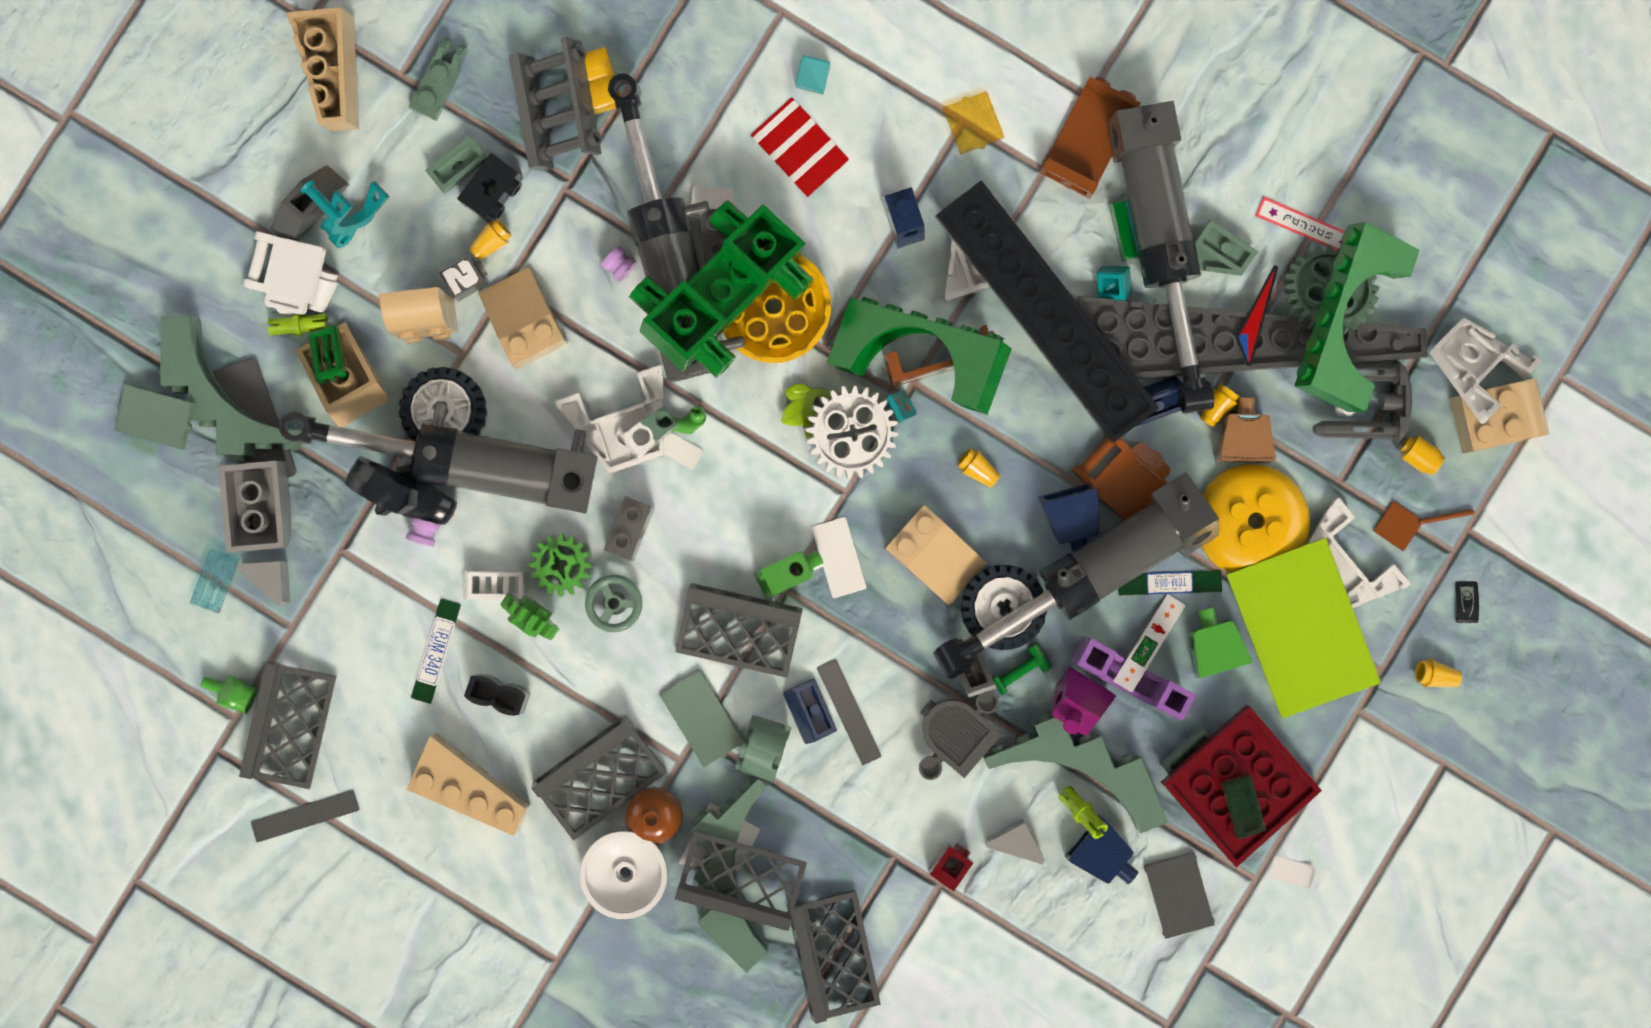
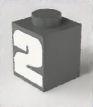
M470 256L465 257L439 273L453 298L458 302L488 285L484 278L488 273L480 260L475 262Z

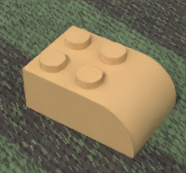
M439 287L379 294L382 318L387 331L399 340H404L407 344L422 342V337H433V340L450 339V334L458 333L454 299Z
M1537 379L1485 389L1501 406L1483 425L1478 421L1460 395L1450 398L1462 454L1549 435Z

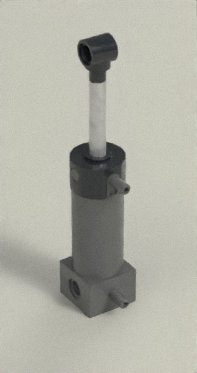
M621 73L613 76L609 81L608 92L614 100L616 111H621L645 200L644 204L627 211L635 245L638 247L645 277L650 276L670 294L683 280L687 283L700 271L688 217L707 213L710 211L707 201L685 206L681 197L662 199L638 109L641 106V89L634 78L628 74ZM622 85H631V92L628 96H618V90ZM721 334L717 337L729 350L745 346L743 336L722 340ZM660 352L665 374L669 381L678 382L710 373L697 360H694L682 372Z
M1174 100L1117 110L1107 122L1113 162L1122 163L1138 244V257L1144 287H1165L1184 380L1178 387L1180 409L1183 414L1210 410L1214 408L1213 390L1209 381L1200 376L1182 285L1189 280L1200 277L1201 271L1195 241L1192 238L1175 152V146L1181 141Z
M439 401L435 405L432 424L422 423L420 434L415 442L318 423L315 417L305 416L299 412L285 414L279 423L281 435L292 442L311 444L313 440L412 459L411 480L446 487L447 485L587 514L598 456L583 453L586 431L575 430L571 450L561 448L552 450L444 426L448 405ZM294 419H300L303 423V431L299 435H291L288 431V425ZM572 473L578 477L579 484L575 489H568L564 486L563 478L566 474Z
M1187 472L1151 493L1152 503L1071 554H1066L1040 570L1039 574L1047 591L963 642L962 639L958 640L955 638L943 643L933 652V655L949 679L958 677L971 668L973 661H975L973 656L1052 607L1057 606L1071 620L1099 603L1107 595L1175 553L1181 551L1184 557L1188 556L1219 536V517Z

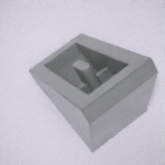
M288 561L239 564L235 568L278 606H287L290 603Z
M982 652L973 656L975 661H973L971 668L959 676L965 695L968 698L996 688Z
M1023 819L988 837L985 842L987 848L1042 865L1045 860Z

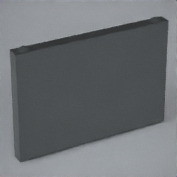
M1194 852L1144 865L1163 930L1162 934L1165 939L1215 925L1197 864V856Z

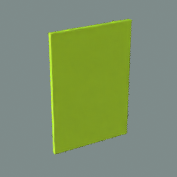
M1326 538L1306 545L1303 544L1298 548L1226 574L1282 719L1381 683Z

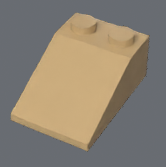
M529 267L478 292L496 335L511 365L516 369L568 344Z
M346 322L337 327L340 330L347 376L341 378L337 375L335 376L336 380L330 381L325 379V383L319 385L315 380L310 342L295 350L325 411L338 427H344L390 400L378 375ZM329 334L330 344H331V351H332V358H333V364H334V368H335L336 365H335V358H334V352H333L332 338H331V334ZM318 337L323 371H326L322 337Z
M925 505L919 509L885 548L886 551L948 606L964 590L970 580L987 564Z

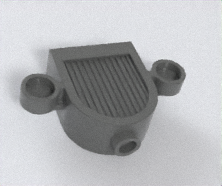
M989 690L978 694L975 698L973 709L968 704L957 699H944L937 703L930 699L921 709L920 713L924 716L922 722L923 737L927 745L934 752L932 756H926L919 762L918 769L923 778L927 780L937 779L941 775V763L943 761L965 778L1002 734L982 717L983 714L995 712L999 706L998 696L994 692Z

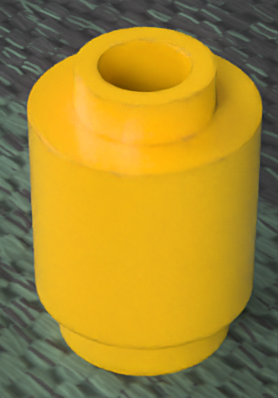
M1419 435L1413 438L1407 437L1399 448L1402 452L1400 458L1423 474H1435L1445 460L1441 450Z

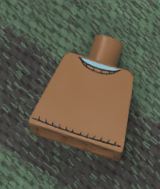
M1238 398L1237 414H1227L1222 419L1215 462H1275L1276 454L1269 415H1255V398Z

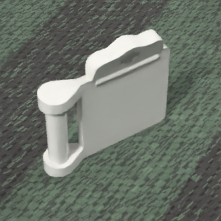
M256 231L254 240H257L248 278L244 279L242 287L266 293V306L275 308L281 314H305L308 304L314 302L326 249ZM268 243L273 244L264 283H260L259 279Z

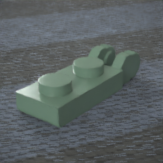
M446 37L440 42L436 55L433 56L409 105L411 110L434 121L438 120L461 72L460 67L467 53V47L459 45L453 56L452 63L445 62L444 60L452 42L451 39Z

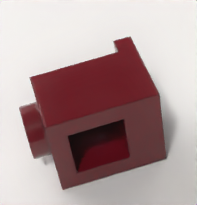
M948 843L929 869V874L954 892L974 863L969 858L971 852L959 843H956L954 847ZM951 858L957 860V866L954 868L947 866V861Z

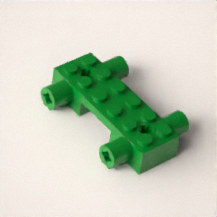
M729 200L725 201L716 209L709 222L727 239L723 242L721 250L687 283L683 280L670 294L650 276H647L634 288L629 296L647 314L642 321L639 332L682 372L696 359L715 378L721 376L734 362L736 356L717 337L773 282L795 301L814 281V278L795 262L800 257L806 243L764 204L748 218Z

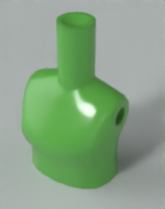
M231 675L223 683L205 676L200 685L204 689L217 693V705L239 711L245 715L249 712L258 692V687L249 685Z

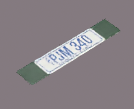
M440 599L411 694L412 699L429 704L432 703L461 604Z

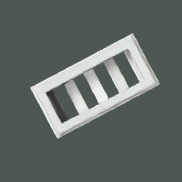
M464 570L463 598L503 600L507 593L509 594V577H514V594L512 595L521 600L524 596V571ZM473 576H479L478 593H473ZM485 577H491L490 593H485ZM497 577H502V593H497Z

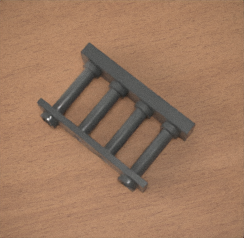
M563 37L561 38L562 52L536 61L534 57L520 53L509 56L530 169L541 171L554 169L553 156L581 148V152L602 154L600 147L601 136L597 130L585 64L586 53L581 41ZM565 63L568 80L540 89L538 72ZM570 91L573 108L545 117L543 100ZM576 120L578 136L550 145L548 128Z

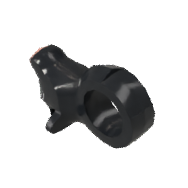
M362 456L356 459L344 483L358 495L376 504L375 513L377 515L386 516L393 512L408 518L427 519L439 525L447 524L455 515L457 501L442 492L435 484L411 480L412 459L403 457L395 471Z

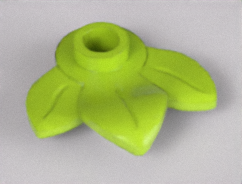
M795 384L785 390V394L791 403L784 409L781 422L789 426L803 425V429L812 426L813 422L809 421L806 417L816 415V412L812 409V405H815V399L822 396L829 400V391L824 388L811 389L805 384ZM804 430L806 438L812 437V433Z

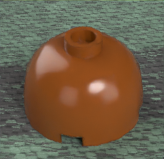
M656 786L645 788L635 794L628 803L625 813L626 825L629 831L634 832L643 840L651 841L656 845L664 844L672 839L681 828L683 820L682 805L676 796L666 788Z

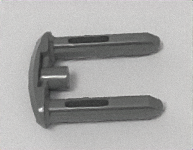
M1395 360L1393 364H1353L1357 370L1378 371V375H1362L1368 381L1391 382L1393 393H1381L1378 399V406L1380 410H1393V418H1390V422L1321 421L1313 426V433L1322 438L1391 439L1393 443H1398L1408 432L1412 414V387L1407 368L1398 360ZM1354 427L1377 428L1378 432H1355Z

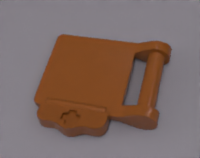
M1106 437L1080 466L1076 465L1071 472L1084 484L1092 483L1097 489L1098 497L1123 520H1126L1147 507L1152 502L1151 493L1167 484L1164 479L1169 475L1170 467L1163 461L1160 452L1150 449L1145 443L1137 442L1131 448L1121 438L1112 444ZM1113 446H1116L1120 452L1095 479H1092L1088 473Z

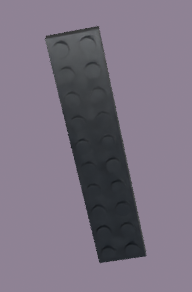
M982 180L936 214L935 218L1112 444L1159 408Z

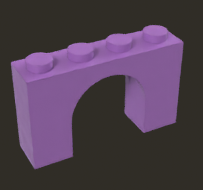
M1082 636L1069 660L1070 663L1168 716L1183 721L1196 694L1147 670L1133 692L1126 690L1114 682L1126 659L1119 656L1118 652L1096 640Z

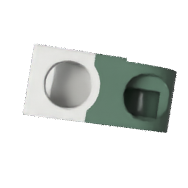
M663 406L623 434L622 441L636 459L639 460L648 450L676 429L679 424L666 407Z

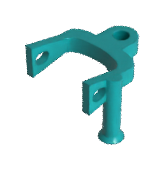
M313 180L308 181L301 188V193H306L327 215V218L321 224V229L329 235V240L337 248L347 245L352 240L357 229L370 223L375 213L390 197L376 181H373L370 184L363 209L351 216L345 217L353 206L339 191L334 192L330 202L314 186L315 182ZM376 192L379 193L378 199L376 198ZM340 202L342 203V209L339 208Z

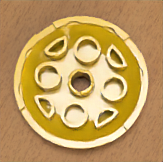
M800 255L795 262L811 275L814 281L797 300L794 301L783 289L773 282L723 332L726 339L743 336L745 346L736 349L741 354L759 362L784 363L805 355L824 335L831 315L830 292L822 273L804 256ZM769 301H779L782 304L781 311L776 314L768 313L766 305Z
M1246 464L1230 468L1216 476L1207 485L1202 494L1219 517V536L1201 548L1217 567L1228 573L1298 548L1307 542L1310 530V513L1306 499L1297 484L1286 474L1275 468L1259 464ZM1252 513L1257 514L1261 518L1260 525L1256 529L1250 527L1248 523V518Z

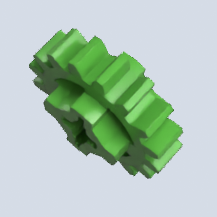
M559 534L557 541L552 536H548V544L545 545L539 542L537 545L541 551L539 553H531L533 557L537 558L536 562L529 563V567L536 568V572L531 575V578H539L541 580L537 585L538 588H542L545 585L548 586L547 594L549 595L555 589L557 590L558 597L564 595L565 589H567L570 595L575 594L574 586L584 588L585 586L581 581L582 578L590 579L591 577L586 573V568L593 567V564L586 563V558L591 556V553H583L581 550L585 544L581 542L575 545L574 536H570L568 541H565L564 534ZM560 546L571 548L575 554H564ZM549 551V561L547 565L542 567L543 559ZM558 557L560 560L567 561L568 563L564 567V574L561 570L555 569V565L558 564ZM580 564L579 572L574 579L572 572L574 567ZM551 575L558 577L562 585L551 582L547 577Z
M507 593L500 603L501 607L510 614L507 620L529 636L536 638L540 634L542 637L552 640L560 629L549 619L552 613L530 597L523 596L520 600L515 595Z

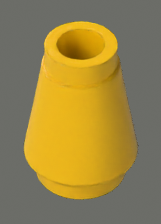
M495 219L492 223L488 222L469 247V250L481 261L484 257L508 244V239L512 234L503 223Z
M1221 383L1217 388H1213L1214 408L1202 411L1199 417L1212 427L1237 405L1236 400L1239 395Z
M969 448L957 463L961 473L987 485L989 488L994 486L1000 478V474L979 450L974 451L972 448Z
M1427 659L1426 661L1421 660L1417 664L1415 679L1423 687H1458L1462 680V673L1460 670L1432 659Z

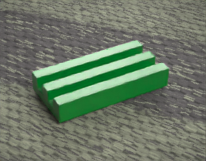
M336 324L310 332L309 340L314 374L318 384H324L325 379L330 381L336 380L335 376L337 375L341 378L347 376L340 330ZM329 334H331V338H332L333 352H334L335 365H336L335 368H334V364H333V358H332V351H331V344H330ZM318 337H322L326 371H323Z

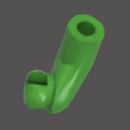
M696 406L683 419L673 417L679 424L673 432L684 434L695 432L706 421L704 409Z

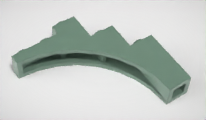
M189 316L161 317L160 386L171 388V393H188V401L195 403L191 421L199 422V427H216V455L226 456V461L244 462V456H255V450H272V445H283L284 450H301V445L310 444L292 442L285 439L281 435L279 428L268 425L249 415L231 400L217 382L208 364L202 343L200 320ZM288 430L291 435H299L302 432Z
M1051 711L1036 716L1037 721L1032 723L1035 735L1031 736L1030 732L1021 734L1014 738L1015 743L1004 747L1003 743L994 745L988 750V754L983 756L989 769L1013 762L1042 761L1058 763L1080 770L1098 780L1114 794L1126 809L1136 830L1141 834L1168 823L1141 757L1138 755L1133 757L1132 753L1117 758V764L1113 765L1102 736L1098 734L1093 736V733L1089 732L1088 735L1078 736L1076 738L1077 742L1073 744L1069 733L1063 728V722L1053 717Z
M752 777L749 778L739 789L742 794L735 801L730 798L719 809L722 813L720 816L712 809L707 813L701 810L691 820L690 823L693 827L689 833L693 836L694 831L737 842L741 826L749 810L767 788L768 783L761 778L756 780ZM698 838V842L711 855L716 853L710 841ZM715 843L718 850L726 847L725 845ZM732 847L721 853L729 869L735 863L736 849ZM718 855L703 863L711 879L726 871ZM696 867L697 872L694 874L693 879L699 885H702L708 880L701 867ZM733 870L731 873L735 878V870ZM729 874L713 882L720 894L726 895L736 889ZM710 884L703 887V889L714 892ZM738 892L731 895V897L740 899ZM703 907L698 912L701 917L697 924L746 973L767 953V945L754 931L749 920Z

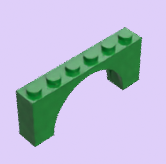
M1367 222L1348 225L1343 233V242L1339 254L1334 260V269L1329 283L1324 289V298L1320 310L1315 316V325L1311 337L1306 343V352L1302 364L1297 370V379L1294 387L1347 412H1366L1375 384L1368 381L1358 372L1347 353L1343 338V318L1347 303L1356 288L1373 275H1383L1392 279L1411 277L1420 251Z
M862 297L861 301L850 298L828 357V364L839 370L863 377L873 358L892 341L912 334L932 335L941 339L948 348L953 360L955 384L951 401L962 408L988 415L1012 350L1011 347L1003 342L1004 338L991 332H987V335L983 336L977 334V329L962 325L960 329L952 327L953 323L942 318H936L935 322L927 320V315L917 311H911L910 315L902 313V308L892 304L881 307L878 306L879 302L867 297Z

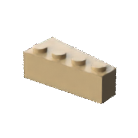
M342 7L286 12L294 32L295 45L299 49L302 59L303 73L306 75L310 88L308 89L318 123L331 132L359 129L354 17Z
M436 733L429 736L406 790L514 836L518 833L530 804L504 784L491 777L483 768L474 764L457 748L444 741L445 739Z

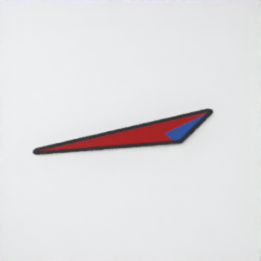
M1276 265L1272 267L1236 335V340L1248 367L1253 362L1278 271V266Z

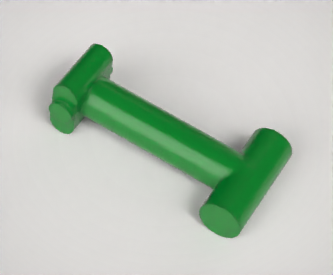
M1038 643L1028 648L1032 657L1000 678L997 675L992 677L999 694H1005L1008 691L1006 689L1007 686L1039 666L1043 673L1053 667Z

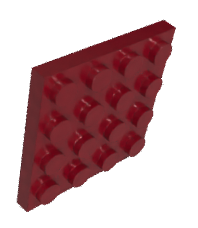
M1245 705L1161 781L1162 785L1236 868L1322 791L1248 705Z

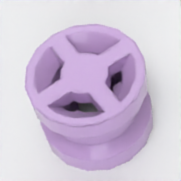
M618 246L605 258L601 266L606 271L610 270L613 273V278L620 282L630 274L638 262L634 258H629L625 254V249L622 246Z
M412 518L411 523L413 526L411 531L407 533L406 539L434 547L435 540L433 537L435 532L439 530L440 525L424 519Z

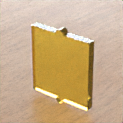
M987 91L969 98L964 96L962 101L943 107L960 155L977 148L984 149L986 145L1004 139V134Z

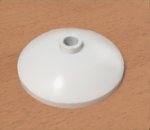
M616 831L598 839L586 852L580 869V883L588 902L603 915L615 919H632L650 911L661 899L668 879L667 864L658 846L651 841L643 840L631 831ZM628 867L631 870V875L624 877L621 874V868Z

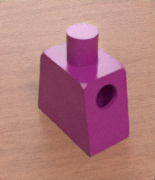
M1069 666L1055 685L1051 713L1053 717L1063 722V728L1067 733L1077 734L1079 732L1082 735H1088L1116 698V695Z

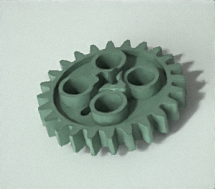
M1331 245L1327 246L1325 252L1322 251L1320 246H1317L1313 253L1306 250L1303 257L1298 256L1294 264H1291L1288 270L1289 274L1284 279L1287 285L1283 293L1289 294L1285 303L1294 304L1290 313L1295 314L1299 312L1301 314L1298 320L1299 323L1307 319L1309 321L1308 329L1313 328L1315 325V316L1320 310L1324 298V289L1331 278L1334 269L1333 263L1339 254L1340 248L1337 252H1333ZM1315 271H1320L1325 276H1319ZM1376 275L1363 281L1351 295L1346 306L1348 309H1345L1343 334H1346L1349 326L1356 330L1360 323L1364 324L1369 318L1368 315H1371L1375 310L1373 305L1379 300L1376 293L1380 289L1379 286L1372 285L1377 279ZM1309 296L1319 299V302L1313 301Z

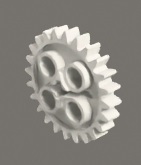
M852 385L848 393L845 386H840L838 395L830 389V399L827 400L820 396L819 399L822 406L812 405L816 415L806 417L809 421L813 422L812 426L804 428L805 431L812 433V437L805 440L808 444H814L809 453L811 455L819 453L815 462L821 464L826 461L824 470L827 472L835 467L834 475L837 477L842 474L843 470H845V475L848 479H851L853 471L860 478H863V469L873 474V464L883 467L884 465L880 458L882 456L891 458V455L886 451L887 447L896 448V445L890 441V437L898 436V433L891 431V427L898 424V422L888 418L894 412L892 409H883L887 404V400L883 399L876 402L879 393L873 392L868 397V388L863 387L860 393H858L857 386ZM866 407L869 412L868 418L864 422H858L856 418L859 408ZM834 413H838L841 417L840 425L836 428H830L828 425L829 417ZM872 424L876 425L874 430L853 433V438L847 435H840L827 439L828 434L849 431V425L856 429ZM872 435L874 438L873 447L869 450H864L862 448L863 438ZM844 441L847 446L846 452L842 456H836L834 446L838 442Z

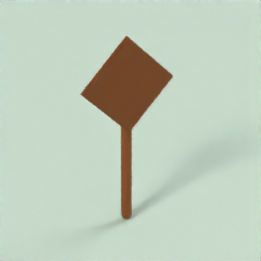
M1392 501L1373 532L1404 551L1422 524L1469 516L1475 512L1473 509L1420 519Z

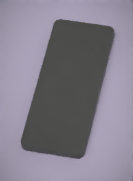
M250 358L213 372L217 382L232 401L249 415L268 425L279 428V420L257 360ZM272 445V450H255V456H244V462H238V464L283 461L286 462L287 478L293 477L296 474V467L289 450H284L283 445Z

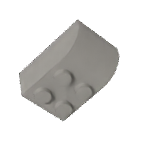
M266 461L218 466L226 553L288 547L291 539V514L286 462Z

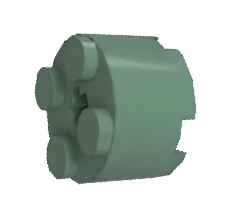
M752 715L735 769L774 782L792 727Z

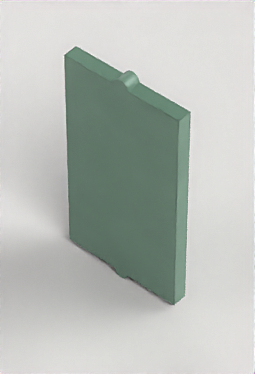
M125 384L121 403L117 406L119 412L115 430L185 450L189 429H192L191 419L195 403Z
M700 670L683 681L678 680L677 685L659 695L703 767L720 757L725 758L728 752L743 743L742 737Z

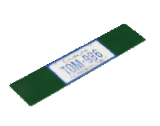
M1221 570L1143 573L1120 587L1118 594L1123 596L1222 592Z

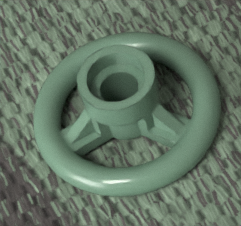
M607 575L599 578L591 585L586 594L585 610L588 618L597 628L606 632H621L630 628L638 620L642 611V596L638 587L624 576ZM616 583L623 585L631 592L633 599H626L623 594L612 592L608 584ZM599 589L605 597L603 601L605 610L600 618L597 616L593 604L594 597ZM612 598H616L619 601V606L616 609H612L609 605ZM626 608H633L631 615L625 621L617 624L608 623L612 615L621 614Z

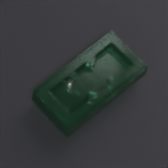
M1245 774L1221 782L1236 838L1242 839L1266 831L1252 777L1249 774Z

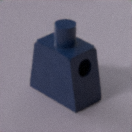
M912 187L881 197L897 249L925 240V226Z
M1092 483L1038 496L1051 530L1059 544L1070 542L1071 551L1074 552L1087 544L1086 538L1099 534L1098 493Z
M1098 815L1108 825L1106 832L1101 828L1099 829L1104 835L1094 839L1089 831L1086 830L1065 855V858L1075 866L1107 884L1116 875L1126 884H1130L1139 872L1128 863L1134 852L1107 820Z

